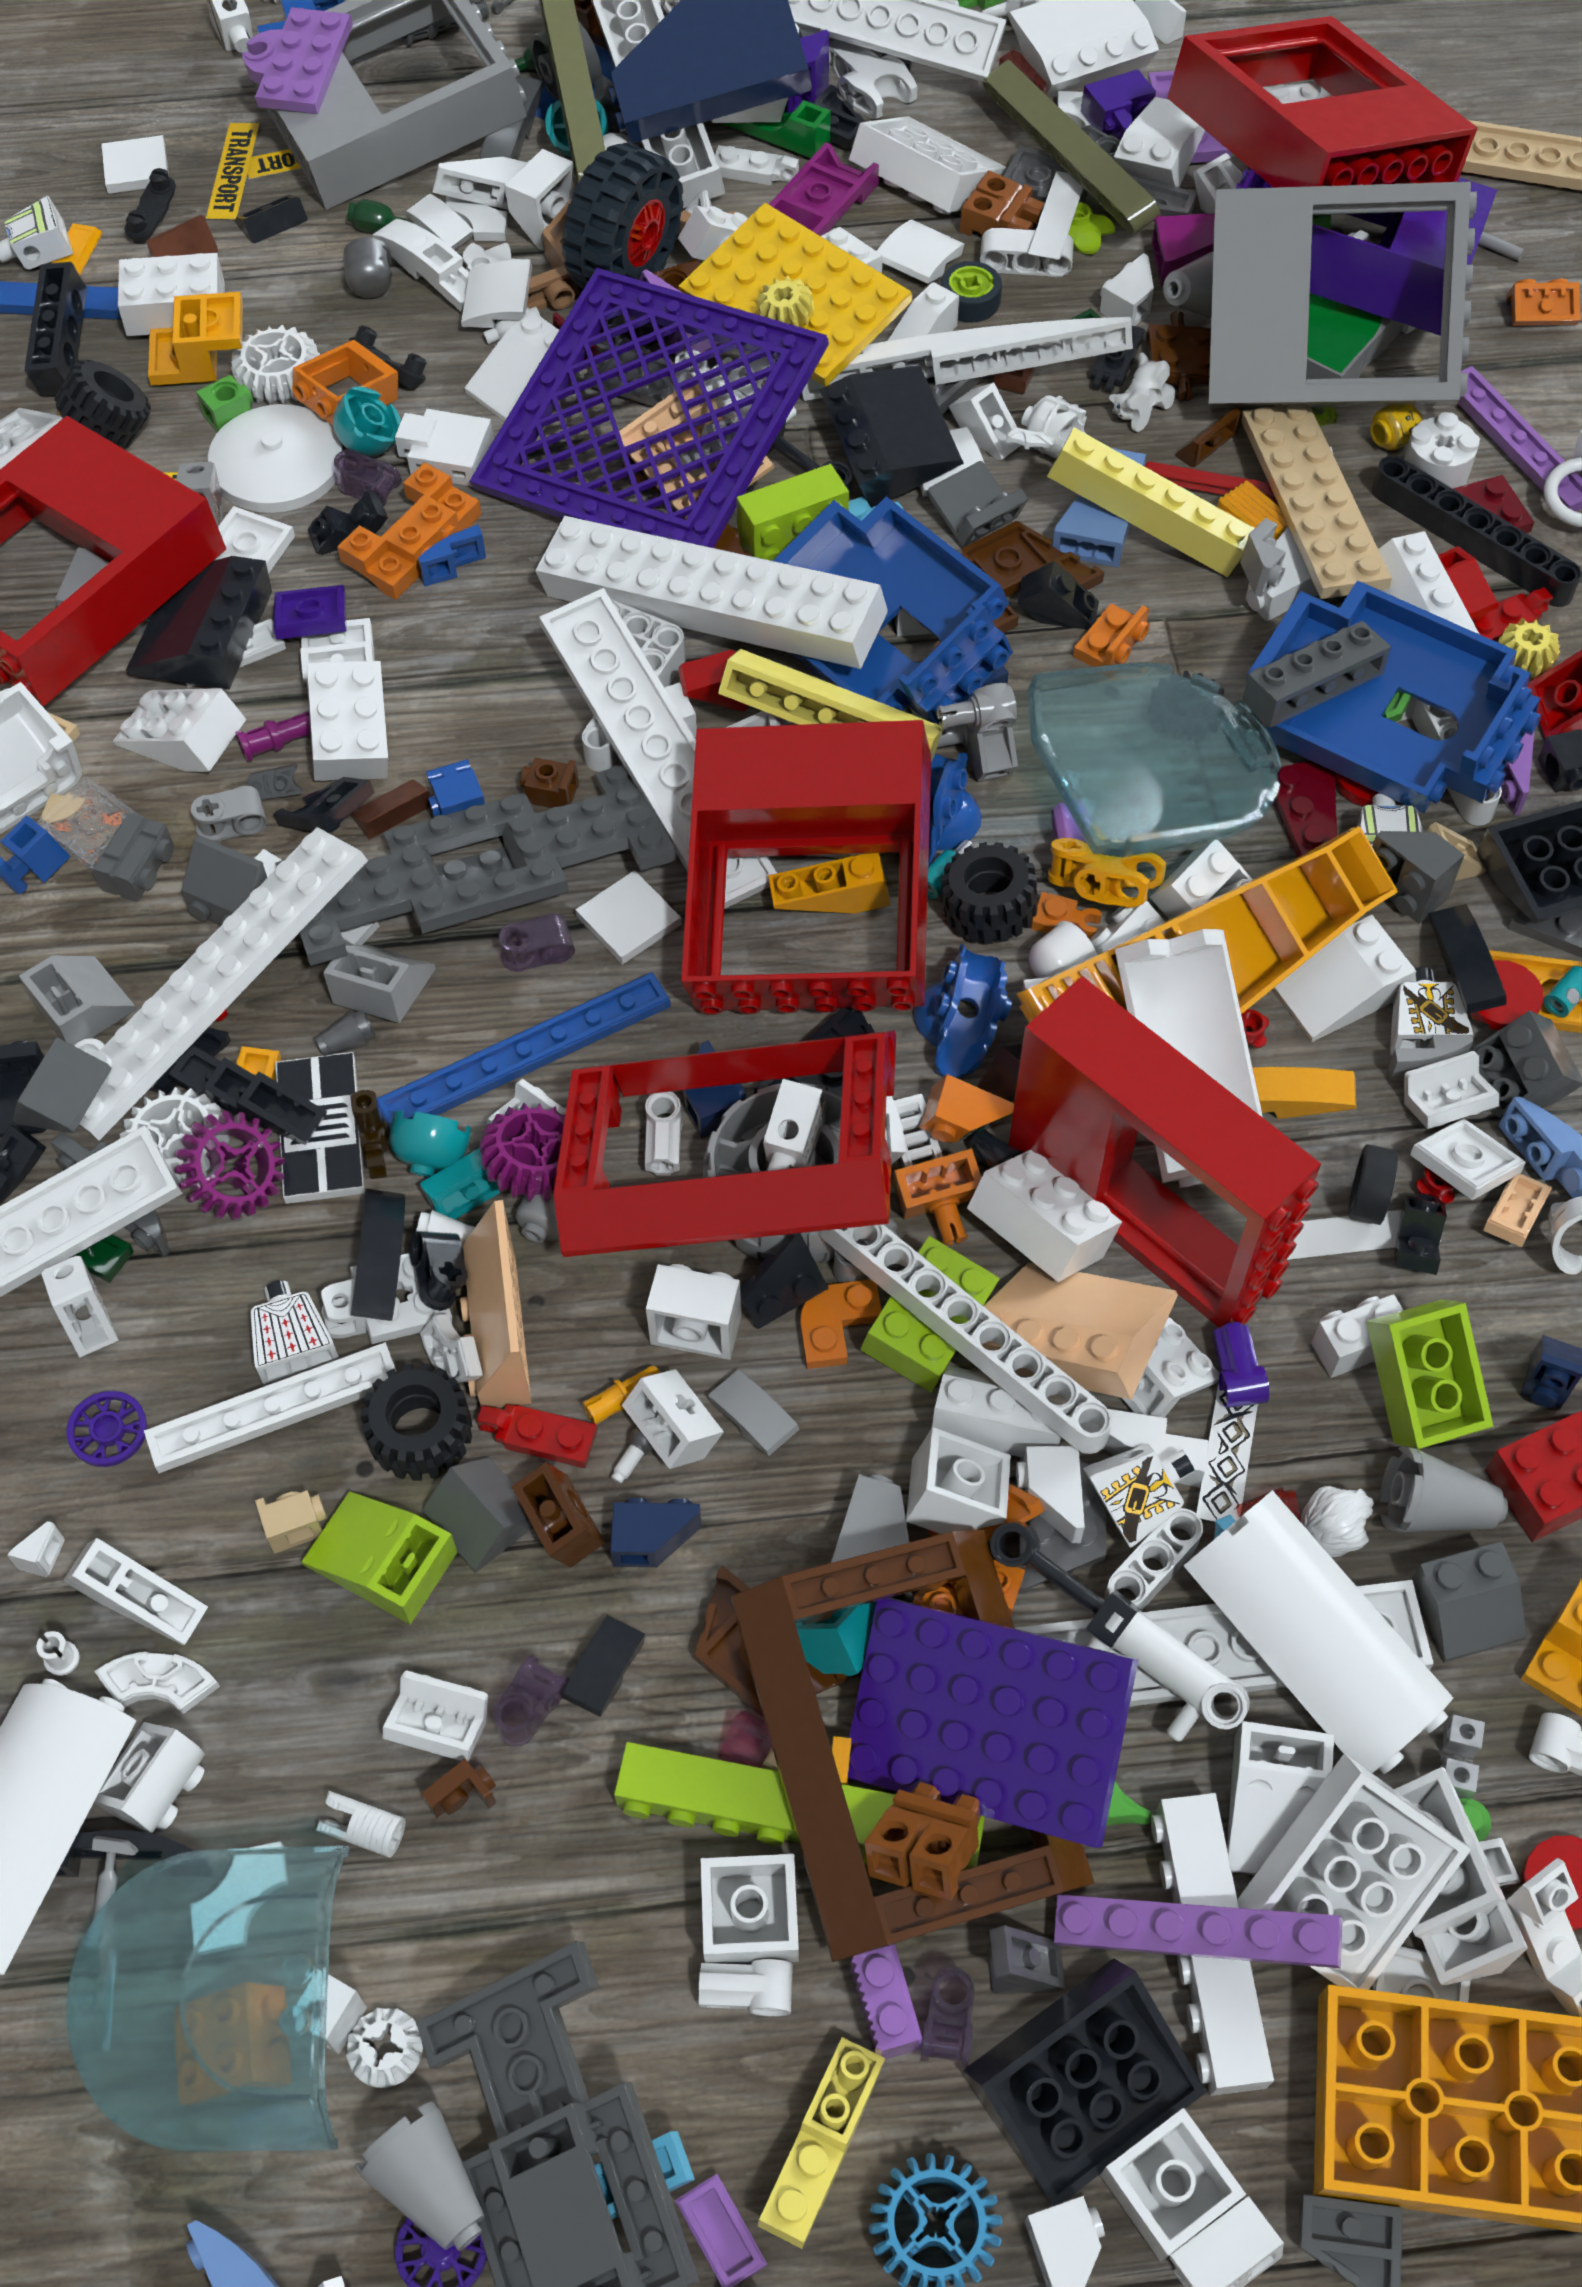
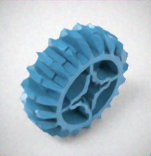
M933 2153L926 2154V2170L924 2171L919 2170L918 2163L913 2157L907 2159V2170L910 2174L908 2178H905L900 2170L893 2168L890 2171V2177L897 2188L894 2190L890 2186L881 2183L877 2189V2192L888 2201V2204L872 2203L870 2212L875 2216L883 2217L884 2222L870 2224L869 2234L874 2236L885 2235L886 2239L873 2247L874 2255L881 2256L890 2251L893 2256L885 2263L883 2271L888 2275L898 2266L905 2271L900 2276L898 2282L899 2287H906L911 2276L920 2279L917 2287H927L928 2282H935V2287H946L945 2281L949 2280L952 2281L953 2287H965L961 2276L964 2273L967 2274L972 2282L975 2284L979 2283L982 2275L974 2263L978 2261L983 2266L991 2268L995 2260L983 2248L984 2246L999 2248L1001 2245V2238L987 2233V2228L1001 2226L1002 2217L999 2215H986L985 2210L997 2204L996 2195H989L981 2199L978 2195L987 2185L985 2177L978 2178L971 2186L966 2181L972 2170V2166L969 2163H965L960 2174L956 2175L951 2172L954 2164L953 2156L947 2155L943 2163V2170L935 2169V2156ZM925 2184H941L954 2189L958 2194L945 2203L937 2204L931 2202L924 2194H920L916 2188ZM904 2198L911 2206L910 2210L917 2219V2229L904 2244L900 2245L895 2232L894 2217L899 2203ZM968 2206L972 2209L976 2224L975 2241L969 2253L961 2246V2240L954 2230V2221ZM951 2209H954L949 2214L943 2228L946 2238L944 2236L937 2238L935 2233L934 2238L926 2235L921 2241L916 2242L923 2235L928 2222L924 2215L925 2213H934V2217H936L937 2213L944 2216ZM926 2247H936L942 2250L947 2257L950 2256L956 2264L946 2268H930L915 2262L911 2258Z

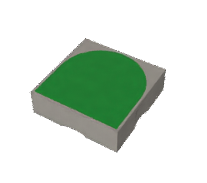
M1310 293L1306 379L1359 378L1364 368L1374 359L1378 358L1402 331L1403 323Z

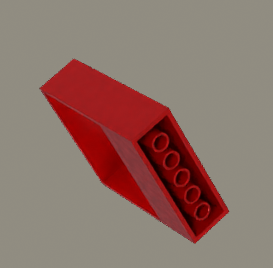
M1333 16L1186 35L1183 38L1167 97L1168 100L1273 188L1458 182L1478 127ZM1313 80L1329 92L1332 97L1283 104L1263 87Z
M69 416L64 417L0 469V545L32 518H35L78 546L109 562V564L17 641L0 630V684L8 683L13 687L21 682L44 707L227 550L207 498Z
M923 720L696 729L681 982L696 1011L708 1015H717L722 1013L723 1010H738L745 1014H756L766 1009H776L782 1013H795L799 1009L834 1012L837 1008H853L857 1011L868 1012L875 1010L876 1007H892L895 1010L908 1011L912 1010L914 1006H925L931 752ZM900 852L896 971L721 975L727 857Z
M1081 976L1025 1026L1009 1145L1022 1153L1032 1150L1042 1155L1057 1171L1065 1177L1074 1180L1085 1193L1094 1200L1106 1205L1110 1212L1122 1221L1113 1241L1172 1290H1176L1178 1295L1218 1328L1235 1322L1245 1325L1254 1315L1257 1309L1255 1305L1263 1297L1266 1300L1271 1299L1283 1284L1280 1277L1289 1267L1290 1263L1287 1261V1258L1297 1246L1293 1240L1303 1229L1304 1224L1301 1222V1219L1307 1214L1312 1205L1308 1202V1199L1319 1186L1316 1177L1321 1163L1084 976ZM1138 1131L1247 1218L1239 1246L1132 1159Z

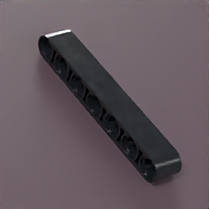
M1387 456L1381 459L1372 487V493L1375 498L1454 547L1459 546L1474 557L1475 560L1529 593L1545 587L1553 596L1549 605L1564 607L1571 603L1582 576V570L1579 565L1403 458Z

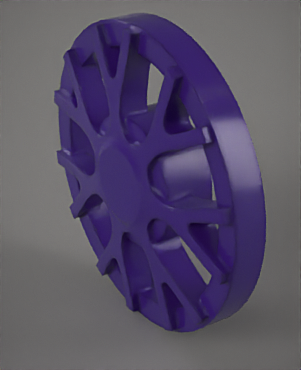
M118 1391L100 1392L86 1398L74 1409L67 1424V1441L74 1454L86 1464L96 1467L118 1465L131 1458L142 1446L146 1438L144 1430L148 1428L147 1418L141 1405L130 1395ZM111 1400L122 1401L118 1414L109 1411ZM105 1401V1405L101 1406L99 1402ZM96 1405L101 1412L96 1414L91 1420L84 1412L91 1406ZM136 1411L139 1420L125 1425L122 1420ZM81 1416L85 1419L84 1421H79ZM76 1427H89L90 1435L75 1437ZM125 1433L137 1435L131 1445L121 1441ZM95 1441L99 1445L98 1449L92 1456L85 1454L83 1451ZM116 1444L119 1454L106 1458V1448Z
M407 2218L398 2233L395 2245L396 2266L405 2284L408 2287H422L413 2279L422 2266L427 2264L429 2268L434 2270V2273L426 2287H432L435 2282H438L439 2287H443L441 2272L448 2271L453 2267L459 2281V2285L455 2287H472L483 2272L487 2261L481 2235L473 2241L475 2242L479 2239L480 2248L472 2246V2243L464 2248V2250L479 2253L477 2263L474 2269L458 2263L462 2250L458 2251L455 2246L444 2250L428 2235L425 2238H421L412 2229L414 2223ZM408 2233L413 2236L411 2240H406ZM422 2245L421 2258L404 2262V2246ZM414 2266L413 2271L409 2275L406 2267ZM463 2271L470 2274L464 2281L461 2275Z

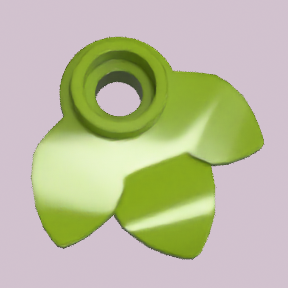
M1078 202L1068 235L1073 239L1074 248L1082 254L1092 255L1097 253L1101 247V236L1115 233V226L1106 216L1095 215L1087 204Z

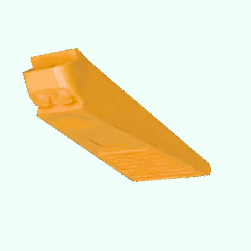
M1359 825L1356 828L1353 827L1301 857L1017 993L1016 995L1022 1004L1019 1007L1030 1023L1081 976H1084L1127 1010L1115 949L1146 939H1172L1201 929H1217L1224 931L1240 1012L1242 1014L1366 912L1396 894L1398 890Z

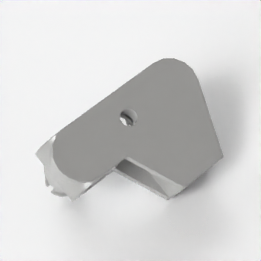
M1006 683L986 685L974 690L968 701L937 706L938 719H942L939 725L943 730L937 748L959 743L965 746L977 782L1013 775L1018 767L1013 734V725L1017 720V706L1013 690Z

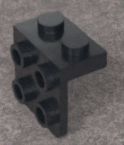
M16 1041L12 1044L0 1045V1138L3 1137L9 1125L20 1126L29 1134L43 1133L47 1130L17 1125L12 1120L18 1099L44 1058L37 1041Z

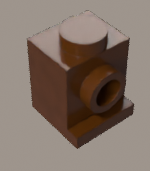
M535 757L531 767L524 766L521 773L520 786L525 789L530 804L547 808L572 804L579 786L576 761L569 760L568 764Z

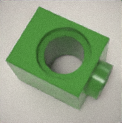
M231 374L196 391L202 415L217 433L236 416L252 410L250 404L253 403V397L245 384L240 385Z

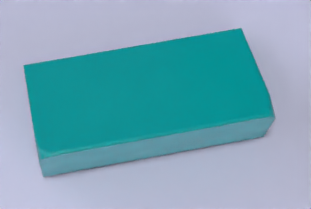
M480 1148L420 1183L421 1189L434 1211L452 1219H457L501 1193L499 1192L497 1182H489L487 1171L482 1169V1153H480Z

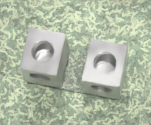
M1453 1715L1444 1726L1439 1768H1445L1459 1799L1471 1798L1476 1793L1479 1766L1473 1764V1758L1482 1748L1485 1722Z

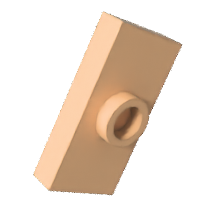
M1518 1174L1511 1178L1487 1220L1483 1231L1522 1247L1552 1187L1523 1174Z

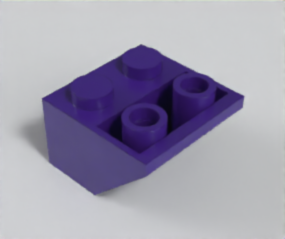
M827 29L800 38L809 69L812 90L788 97L784 113L795 111L803 100L813 103L829 86V32Z

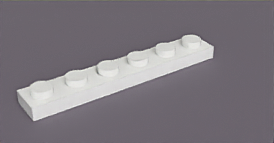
M386 1342L144 1430L158 1473L165 1472L364 1398L367 1392L374 1393L372 1384L378 1378L385 1381L388 1378L386 1372L393 1368L395 1369Z

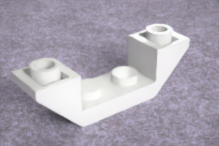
M1557 1858L1523 1884L1506 1901L1528 1946L1526 1952L1535 1973L1570 2016L1582 2017V1952L1564 1910L1579 1897L1564 1861Z

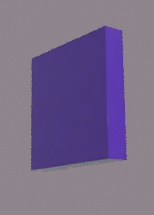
M344 585L275 593L274 633L276 639L347 631Z

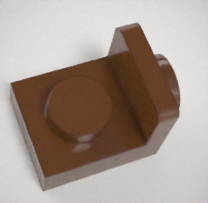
M464 1758L423 1791L421 1795L428 1808L438 1818L444 1812L450 1815L460 1809L468 1801V1793L472 1790L477 1793L484 1804L490 1809L496 1804L494 1795L491 1792L496 1787V1784L481 1765L473 1769Z

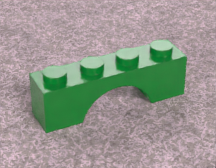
M803 100L795 111L783 112L780 122L721 124L812 158L825 142H830L831 110Z

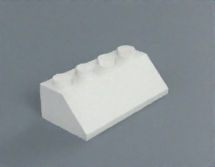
M1425 531L1392 538L1378 549L1392 577L1390 589L1381 591L1479 634Z

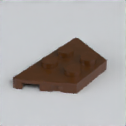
M722 1565L716 1576V1585L705 1615V1624L702 1634L699 1636L694 1654L695 1661L762 1717V1709L730 1599L731 1596L751 1588ZM807 1662L815 1694L843 1684L850 1678V1676H845L844 1674H823Z

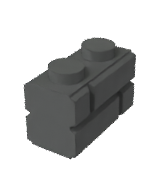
M133 813L127 814L92 869L99 888L104 892L114 895L119 894L121 897L135 902L139 901L145 890L149 891L153 888L157 876L156 872L162 862H168L172 857L174 843L167 826L164 823L151 819L146 820L144 817Z

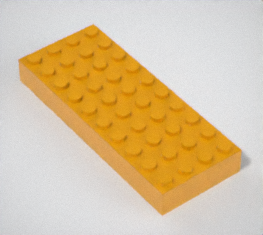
M1327 1985L1318 1996L1313 2196L1582 2233V2017Z

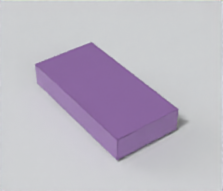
M715 2174L675 2200L721 2287H736L768 2266L718 2174Z

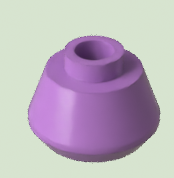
M1062 802L1052 808L1051 820L1054 840L1074 838L1086 843L1087 836L1093 834L1090 813H1083V809L1080 806Z

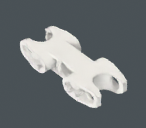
M800 29L803 37L814 34V32ZM837 39L829 42V70L839 78L838 87L840 94L844 100H847L853 106L854 110L870 119H877L883 116L882 107L884 102L882 98L894 97L903 103L917 100V84L904 62L898 57L887 54L879 58L871 49Z

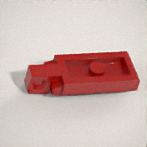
M1545 587L1532 591L1527 597L1520 593L1517 596L1514 595L1499 602V608L1486 613L1484 617L1472 621L1480 635L1498 642L1509 623L1517 624L1521 618L1525 619L1528 623H1532L1536 618L1539 620L1542 613L1548 611V606L1553 596Z
M506 1404L504 1411L498 1408L481 1406L477 1418L479 1430L496 1434L495 1441L504 1444L507 1450L580 1468H586L598 1431L597 1424L519 1405Z

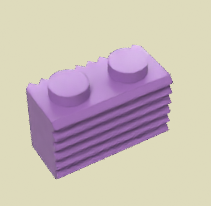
M888 1945L854 1955L851 1961L850 1973L853 1974V1983L856 1984L855 1992L859 1994L858 2001L861 2002V2011L864 2012L863 2020L867 2022L866 2030L870 2031L871 2048L875 2050L876 2054L884 2057L885 2060L921 2049L923 2038L896 1946Z

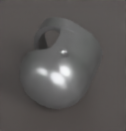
M362 237L348 243L343 251L345 279L350 290L364 298H375L384 294L390 287L392 272L389 267L391 264V250L388 244L372 237Z

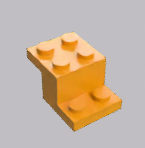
M241 292L174 296L173 327L150 329L148 378L151 386L217 381V350L242 349L243 300Z
M1582 1577L1573 1593L1558 1611L1520 1678L1523 1682L1582 1717Z

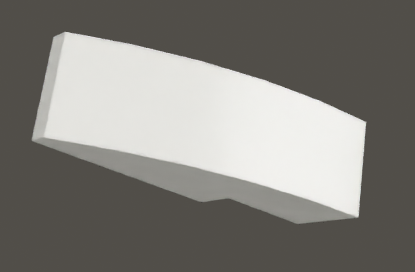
M1108 1409L1112 1422L1108 1441L1103 1448L1105 1451L1115 1456L1149 1444L1162 1461L1183 1449L1196 1472L1177 1483L1200 1488L1206 1470L1208 1440L1166 1434L1167 1418ZM1085 1422L1080 1425L1083 1430L1090 1433L1101 1430L1098 1425L1091 1422Z

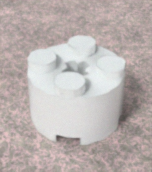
M1443 412L1438 417L1421 421L1413 428L1404 460L1452 489L1466 485L1478 451L1480 438L1469 426L1459 421L1454 413Z

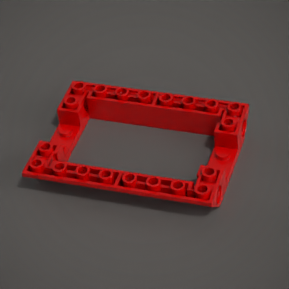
M895 1030L606 1064L572 1070L553 1194L560 1248L563 1257L889 1224L892 1158L885 1139L886 1097L894 1096ZM843 1071L839 1158L836 1164L611 1188L602 1169L608 1128L620 1127L622 1113L619 1103L620 1092H622L623 1097Z

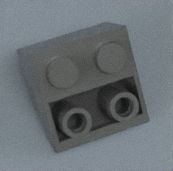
M1380 831L1376 835L1372 846L1398 890L1396 894L1387 900L1393 903L1402 914L1411 917L1418 924L1426 919L1430 912L1435 911L1448 899L1465 854L1436 832Z
M1530 1010L1469 1050V1052L1475 1051L1479 1055V1074L1499 1093V1106L1493 1109L1497 1117L1501 1119L1514 1097L1520 1096L1543 1108L1555 1104L1582 1086V1077L1553 1021Z

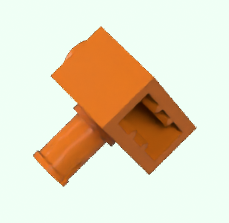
M972 1148L894 1171L892 1183L904 1219L928 1212L934 1213L944 1245L951 1246L954 1240L958 1244L968 1239L957 1206L972 1199L982 1178Z

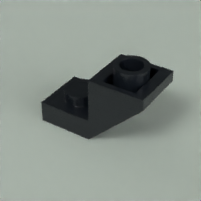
M367 490L349 513L326 505L307 530L316 553L324 555L338 551L337 546L359 525L375 534L388 519L379 494Z
M1422 1193L1416 1194L1415 1197L1404 1195L1394 1251L1395 1265L1397 1267L1437 1275L1441 1261L1439 1244L1447 1217L1445 1203H1440L1438 1198Z

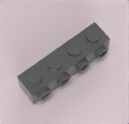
M1363 621L1348 628H1342L1329 637L1320 641H1314L1301 650L1292 654H1286L1271 664L1253 670L1248 674L1242 702L1271 728L1384 674L1391 646Z

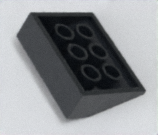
M920 365L851 374L820 389L856 480L871 508L877 506L886 496L892 500L964 464Z
M229 556L210 563L152 613L126 668L127 675L230 689L243 660L244 651L247 650L246 646L249 638L252 639L254 635V625L259 623L272 593L266 560Z
M1582 801L1487 828L1476 853L1492 883L1535 924L1582 910Z
M1114 1958L962 2070L985 2110L1051 2207L1065 2202L1100 2175L1110 2163L1182 2108H1187L1207 2092L1137 1972Z

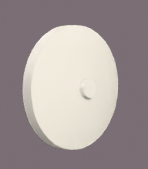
M277 404L246 411L226 423L211 442L208 462L215 464L221 494L224 498L247 510L276 513L304 507L325 495L341 475L344 465V451L342 443L334 431V427L314 411L296 405Z

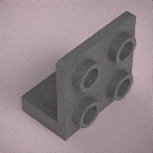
M983 461L972 464L929 487L927 490V495L962 547L1017 519L1029 500L1021 488L1011 494L1007 491L1003 492Z

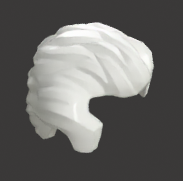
M1324 1486L1319 1488L1309 1499V1502L1302 1510L1300 1522L1330 1557H1340L1350 1551L1359 1550L1369 1541L1364 1526L1366 1519L1372 1515L1374 1501L1361 1488L1356 1491Z

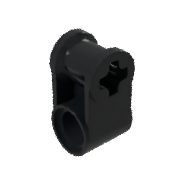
M417 1231L413 1234L410 1243V1261L414 1267L419 1297L427 1307L433 1310H447L456 1299L455 1291L463 1287L468 1278V1272L462 1255L461 1239L456 1233Z

